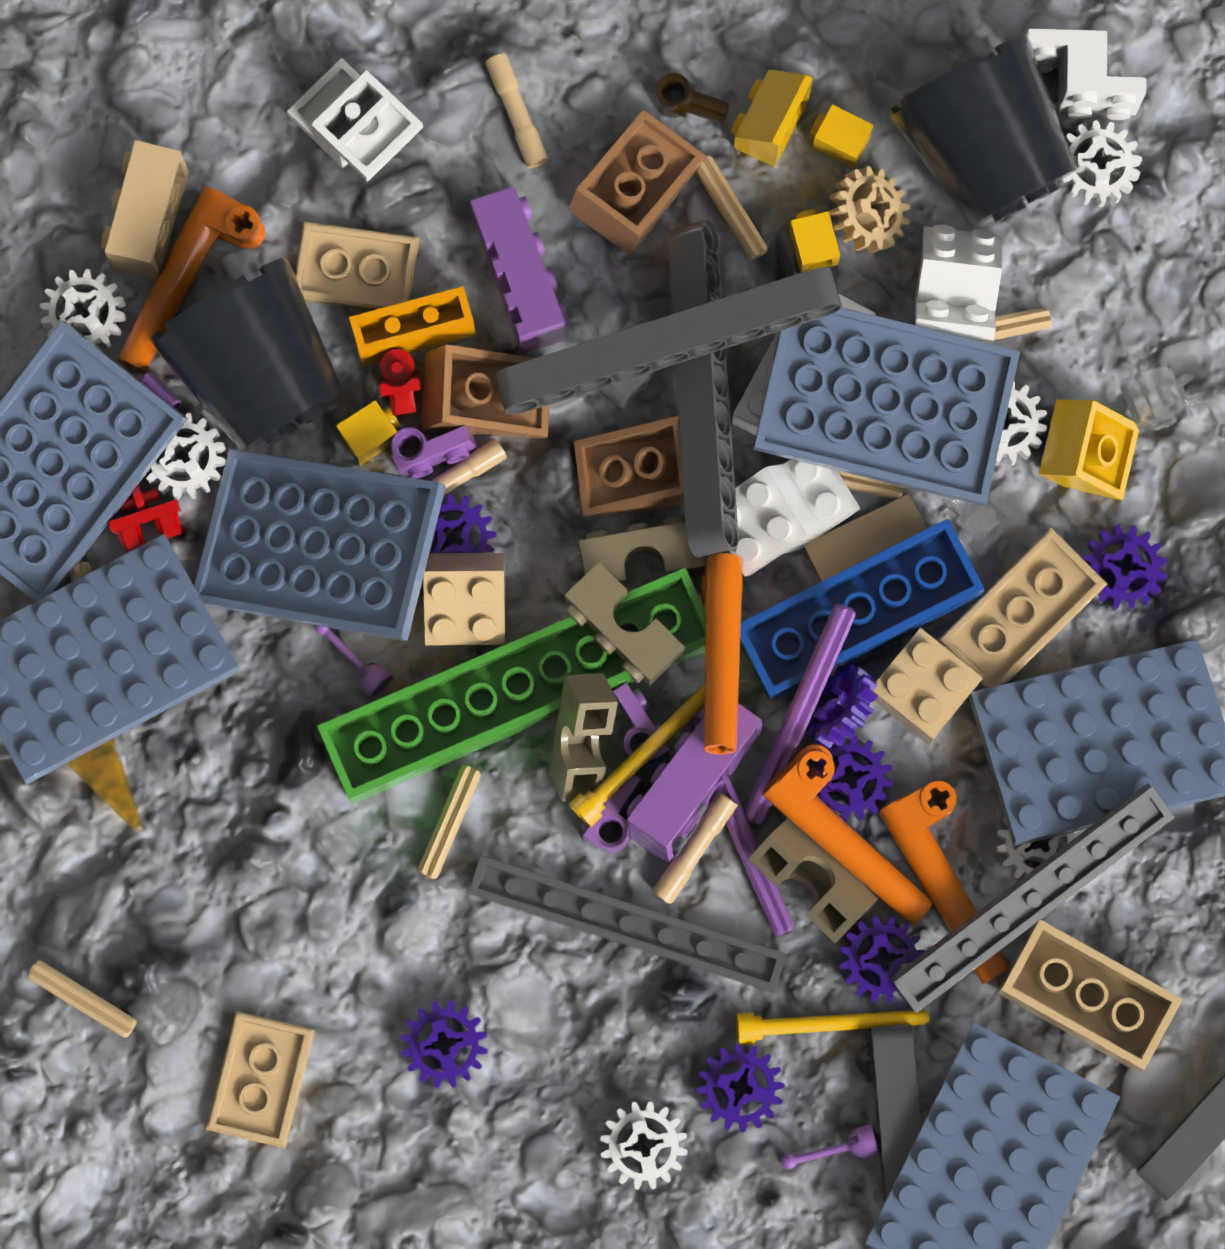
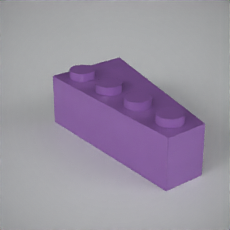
M514 186L471 200V212L521 355L564 341L565 328L570 326V322L564 305L558 304L554 291L558 289L551 268L545 269L540 256L545 254L538 232H531L527 221L532 218V213L526 196L519 198Z
M739 703L737 749L734 753L717 755L704 750L703 707L698 715L700 723L692 733L686 731L680 737L674 747V751L677 752L668 765L664 762L660 764L650 779V782L653 784L645 796L641 794L636 796L627 809L626 814L629 815L627 822L631 839L667 865L674 861L678 855L672 849L680 837L689 838L697 827V821L701 815V811H699L701 805L708 806L718 791L720 792L725 782L721 778L723 773L727 772L731 775L762 731V719Z

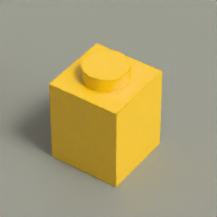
M832 104L827 115L820 112L810 131V134L815 136L812 149L854 169L871 138L874 125Z
M812 209L797 214L795 216L796 219L790 221L789 233L800 273L821 267L837 266L841 255L829 211L818 213V210Z
M375 400L336 425L338 434L361 466L391 446L392 439L397 433L395 429L401 425L396 416L392 415V411L388 406L382 410Z

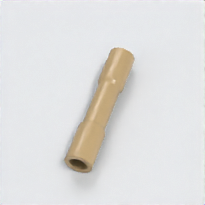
M507 54L495 55L486 60L485 64L512 123L515 139L527 168L539 167L545 164L549 158L539 133L532 124Z
M494 438L470 453L469 457L431 481L440 482L446 486L444 495H446L471 478L480 476L507 459V456L499 442Z
M718 791L677 858L669 864L653 888L652 892L669 904L674 902L713 838L721 832L737 808L738 804Z

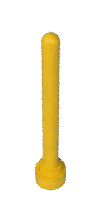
M705 684L593 792L588 790L584 795L580 793L569 803L571 809L589 827H592L602 817L600 812L605 809L603 804L704 707Z
M922 1009L918 1013L914 1010L762 1019L761 1015L754 1016L753 1012L736 1013L737 1041L740 1045L755 1044V1040H763V1035L870 1029V1027L901 1024L919 1026L927 1024L930 1015L926 1010Z

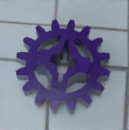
M449 494L447 504L441 505L435 528L438 544L429 553H494L495 548L488 545L487 541L496 538L497 534L495 531L486 530V526L493 522L492 517L481 518L479 516L483 509L481 504L476 505L473 509L469 508V497L464 496L461 503L456 504L453 495ZM448 512L464 514L458 520L445 521L440 517V515ZM475 524H477L480 530L478 549L470 542V531L474 528ZM458 528H462L463 532L460 535L463 541L462 545L458 546L453 543L450 547L445 548V543L447 542L444 534L445 531L449 529L451 532H455Z
M1120 524L1115 525L1112 536L1105 530L1100 531L1098 537L1101 543L1099 544L1091 540L1087 545V548L1093 555L1085 554L1082 556V559L1099 576L1104 574L1111 583V588L1106 586L1099 592L1100 595L1097 603L1101 605L1106 599L1112 601L1111 609L1113 611H1116L1121 603H1125L1128 612L1133 611L1136 600L1145 607L1150 602L1147 593L1157 596L1161 591V588L1155 582H1164L1167 579L1168 574L1159 571V568L1166 565L1168 560L1156 555L1162 547L1161 543L1151 546L1148 543L1151 533L1148 531L1142 537L1136 535L1137 528L1135 525H1132L1127 533H1123ZM1121 543L1118 552L1114 554H1101L1109 546ZM1137 548L1144 553L1148 563L1143 562L1137 553ZM1121 560L1127 561V568L1131 570L1127 576L1121 575V568L1118 567ZM1134 582H1147L1141 589L1127 593L1130 584Z
M848 664L845 669L838 666L834 676H829L805 730L807 732L806 736L827 749H830L833 743L839 747L842 746L846 736L853 739L855 737V729L858 726L864 728L868 715L874 711L870 707V703L874 702L878 695L873 692L877 687V683L872 680L873 677L859 666L856 668L852 664Z
M857 736L851 739L848 745H844L843 742L840 747L835 744L834 749H828L832 759L835 757L837 769L831 780L818 793L819 798L834 812L841 813V818L845 822L848 821L850 814H854L857 821L862 822L865 810H868L872 815H876L878 808L875 802L886 803L889 799L882 792V789L892 788L893 781L884 779V775L892 770V766L881 765L879 762L885 754L884 751L873 754L870 751L873 742L870 740L863 747L858 746ZM851 754L863 757L870 765L863 766L853 760ZM822 758L817 762L812 759L810 760L820 772L824 770ZM845 770H849L851 776H862V778L856 781L854 789H850L848 783H837L838 780L842 779ZM876 780L873 794L864 801L862 793L864 785ZM837 793L846 798L847 805L836 802L828 794Z
M874 916L871 923L872 927L868 928L861 921L857 924L860 933L858 936L849 932L845 936L848 942L851 943V947L840 948L839 953L848 957V961L840 964L839 970H849L851 975L844 983L846 985L856 983L859 986L855 994L857 997H860L867 991L870 993V1003H876L879 995H884L886 1003L891 1004L893 1002V993L895 992L904 999L890 979L894 976L895 970L900 965L911 963L926 950H916L914 945L921 937L919 935L912 936L911 938L907 936L906 933L910 926L908 923H905L898 929L895 928V917H890L886 925H881L878 916ZM886 934L899 939L905 948L897 949L890 944ZM870 936V950L867 954L856 957L860 943ZM878 950H883L885 956H892V958L900 957L890 962L886 967V971L882 970L880 964L864 963L875 958L878 955ZM867 971L877 978L879 986L867 982L859 972Z
M437 1001L432 1002L431 1013L427 1014L420 1007L417 1011L421 1019L418 1022L407 1020L406 1023L412 1029L411 1035H401V1040L410 1043V1048L402 1051L401 1055L402 1057L413 1058V1062L407 1069L409 1072L420 1069L422 1071L419 1078L421 1083L426 1082L429 1077L434 1078V1087L440 1089L443 1080H448L450 1086L456 1088L457 1077L462 1076L469 1082L472 1079L468 1070L471 1067L478 1070L482 1069L483 1066L476 1058L477 1055L488 1054V1049L479 1046V1041L486 1039L488 1036L486 1032H476L475 1028L481 1023V1020L477 1017L469 1021L467 1016L470 1009L467 1006L458 1013L455 1012L454 1001L448 1002L446 1010H441ZM446 1018L459 1021L468 1031L460 1033L453 1031L448 1027ZM432 1021L433 1031L428 1039L417 1043L422 1029ZM446 1034L449 1040H463L451 1046L449 1049L450 1054L443 1056L442 1052L437 1049L426 1050V1048L433 1047V1044L439 1042V1035ZM471 1046L468 1059L462 1066L457 1068V1056L462 1049ZM432 1056L441 1062L443 1072L432 1070L422 1062L421 1058Z
M736 1044L734 1054L731 1055L723 1047L719 1049L721 1060L717 1062L711 1057L706 1060L712 1068L710 1073L706 1071L699 1072L698 1076L706 1081V1086L697 1088L696 1092L707 1096V1100L700 1107L701 1109L711 1107L714 1110L710 1118L712 1123L720 1117L725 1119L724 1130L728 1131L733 1123H738L740 1132L745 1133L747 1122H752L759 1129L762 1127L760 1120L762 1115L769 1119H773L775 1116L769 1108L771 1104L781 1105L783 1102L782 1099L775 1096V1091L785 1088V1084L774 1081V1076L781 1069L780 1067L769 1069L767 1066L771 1058L769 1054L761 1059L757 1058L756 1046H752L748 1054H745L742 1051L741 1045ZM742 1061L739 1070L730 1075L718 1072L722 1067L731 1062ZM755 1067H758L764 1074L768 1090L758 1086L753 1076ZM747 1070L746 1086L752 1089L751 1094H744L738 1100L736 1107H734L735 1090L729 1088L730 1082L737 1083L740 1077L743 1076L744 1071ZM713 1087L723 1091L728 1101L725 1110L717 1103ZM751 1101L763 1104L754 1113L739 1116L743 1105Z

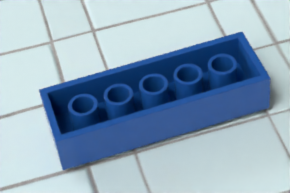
M946 519L741 622L740 645L769 702H772L799 687L835 604H843L852 608L856 616L832 671L838 666H843L982 596L985 588L949 519Z

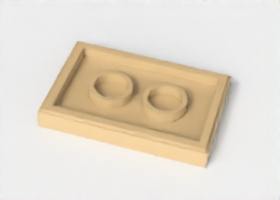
M303 221L295 277L306 302L373 311L410 301L420 239L419 237Z
M907 494L804 545V550L820 582L926 530L927 527L910 494Z
M236 1011L206 1130L286 1149L315 1030Z

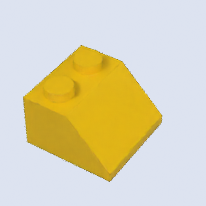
M769 69L764 80L757 78L748 95V100L752 101V104L747 114L740 112L732 126L730 133L735 135L733 148L775 168L809 102L813 77L806 74Z
M1056 399L1039 475L1063 487L1111 499L1123 500L1140 425L1094 400Z

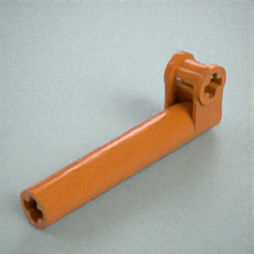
M208 186L203 187L117 358L120 363L137 372L146 373L157 352L149 338L159 330H161L163 335L167 333L168 330L165 324L178 313L217 237L241 249L249 250L260 246L266 235L265 226L253 208L230 198L217 189ZM251 223L253 227L250 230L244 228L240 233L238 229L240 225L247 227Z
M728 553L708 556L705 572L702 574L700 596L702 606L706 609L704 750L717 755L731 754L737 749L743 560L738 555Z
M820 744L807 745L801 749L785 768L772 778L761 795L910 925L916 924L928 912L933 902L817 796L833 777L835 767L832 755L826 747ZM822 758L824 770L820 772L818 769H813L809 772L808 760L812 759L817 762Z
M934 781L910 795L907 794L878 811L944 923L949 931L952 932L977 913V910L929 829L930 826L952 813L957 798L955 790L950 784L944 781ZM936 790L938 794L946 793L949 798L945 801L946 808L944 810H940L938 806L931 808L928 805L932 797L931 791ZM999 950L974 969V972L980 982L984 984L1010 969Z

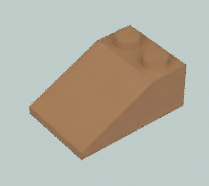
M643 109L575 190L568 211L631 256L655 227L706 155Z
M448 344L426 352L424 356L421 430L448 433L465 426L473 436L547 438L549 405L521 414H506L495 377L498 371L534 358Z
M679 416L574 441L582 515L584 518L669 509L685 505Z

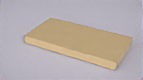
M1050 528L938 641L983 677L980 683L985 688L1007 684L1108 584Z

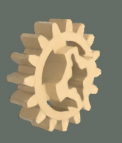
M867 166L845 174L844 179L835 183L838 192L830 195L829 198L837 204V208L829 211L830 215L837 216L839 219L834 229H843L846 232L843 237L844 243L855 240L856 251L867 248L869 253H874L894 246V241L903 238L905 235L901 228L910 223L903 216V212L909 210L910 205L902 203L900 199L906 192L904 189L896 191L894 186L897 179L892 177L885 180V171L883 169L873 172L871 166Z

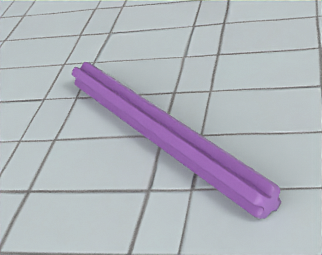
M837 603L833 606L744 811L746 818L751 822L764 824L773 804L761 795L762 791L772 778L785 768L795 756L856 616L855 611L846 605Z
M699 712L683 726L685 732L689 731L692 733L700 723L698 719ZM724 772L721 778L725 782L720 792L738 804L727 821L726 826L773 933L777 936L785 934L794 928L793 921L778 887L748 859L757 850L759 844L745 816L728 773Z

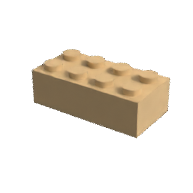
M1041 919L1033 925L997 991V994L1136 1072L1146 1069L1183 1000Z

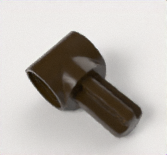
M668 73L662 76L656 85V108L662 115L669 118H686L689 113L722 124L728 114L729 103L697 92V85L689 83L683 75L678 73ZM669 89H676L683 94V98L677 102H669L663 97V93Z

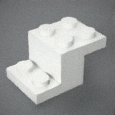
M1028 29L1027 36L1033 47L1041 72L1048 73L1053 71V68L1059 69L1058 113H1066L1068 117L1073 119L1090 118L1092 114L1107 115L1108 119L1125 120L1130 118V115H1136L1146 94V77L1107 76V31Z
M343 58L287 111L288 116L342 168L349 164L367 182L423 128L422 122L367 70L360 76Z
M938 224L933 227L924 226L921 263L915 296L916 326L977 341L994 342L996 329L995 310L1002 273L1001 235H995L993 232L985 229H975L972 232L955 230L952 226Z
M793 459L788 460L784 464L765 467L735 488L739 543L736 549L729 551L731 554L742 558V573L744 576H750L780 555L801 550L804 548V545L820 537L859 511L860 507L837 470Z

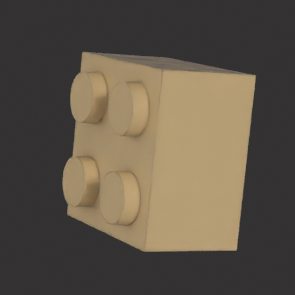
M429 553L423 577L425 646L505 645V554Z
M920 628L876 681L877 687L873 692L878 695V698L874 702L930 745L966 701L971 692L979 685L983 677Z

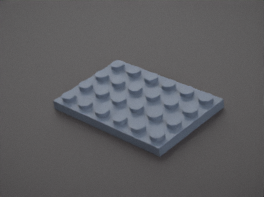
M842 307L839 311L829 316L780 331L753 450L985 506L988 500L1020 351Z
M65 321L59 323L0 402V574L35 602L61 587L72 569L80 562L108 525V522L112 520L188 419Z
M229 449L194 587L205 606L408 641L446 486L440 482L252 452L241 453L239 450Z
M165 534L0 620V737L26 785L240 671L235 658Z
M1198 639L977 690L969 695L1013 846L1088 829L1147 783L1153 786L1168 809L1225 796V722Z
M973 1023L865 1244L874 1249H1047L1120 1096Z

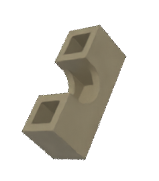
M685 516L666 519L663 521L664 526L648 528L647 523L629 525L625 527L624 533L613 535L609 534V530L587 533L585 540H579L584 576L600 562L624 587L627 584L625 564L631 556L637 553L646 552L656 556L662 563L664 576L685 567L689 575L704 573L705 563L703 557H695L689 548Z
M598 562L565 594V602L569 605L565 611L579 626L582 627L587 623L597 633L593 639L608 655L615 651L625 661L621 667L636 683L643 679L650 686L684 653V646L657 619L639 632H627L621 629L616 624L613 613L616 607L627 597V589Z
M604 673L565 675L548 772L562 802L572 801L578 794L584 795L588 790L593 792L604 780L606 766L599 750V735L612 734L618 704Z
M788 818L748 858L777 887L787 879H793L805 885L814 899V907L807 916L834 943L878 900L851 872Z

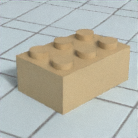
M135 140L132 152L126 151L123 158L121 173L125 174L122 189L116 188L114 192L111 210L115 212L112 226L106 225L104 229L101 248L105 249L106 258H108L114 272L156 282L165 264L189 171L181 151Z

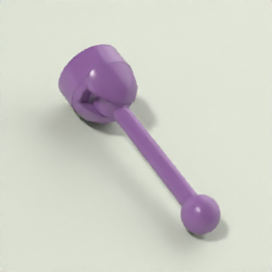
M314 625L316 633L325 635L359 670L358 684L370 699L379 695L390 684L393 676L384 667L375 663L364 665L329 627Z
M872 1124L854 1129L847 1143L799 1155L786 1153L781 1158V1164L786 1169H793L797 1163L845 1151H850L859 1158L879 1156Z

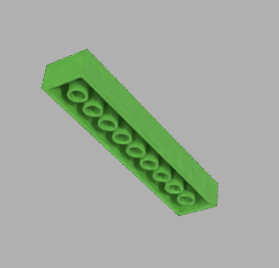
M686 567L627 592V597L616 607L613 613L616 624L627 632L642 631L657 619L684 646V653L670 667L705 652L706 612ZM569 617L329 720L317 727L352 805L558 716L565 675L604 673L612 691L625 683L630 685L635 683V681L623 670L621 666L625 661L615 651L608 655L594 641L593 637L597 633L587 623L581 627Z

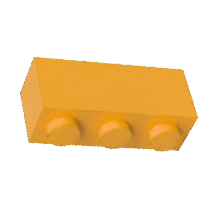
M464 286L349 317L362 367L379 363L383 355L388 350L394 348H401L412 354L476 336L474 321Z

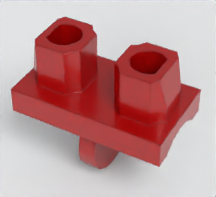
M401 348L388 350L380 361V370L383 375L380 377L379 382L381 396L389 395L392 415L416 412L415 391L420 390L421 387L420 371H414V360L408 351Z
M138 484L132 491L133 496L128 497L121 508L122 511L137 507L139 512L108 522L111 532L117 533L126 552H129L146 544L140 526L142 524L155 520L159 535L165 534L167 539L182 534L180 517L178 515V512H181L182 509L177 499L148 509L147 503L160 499L158 490L154 488L142 492Z

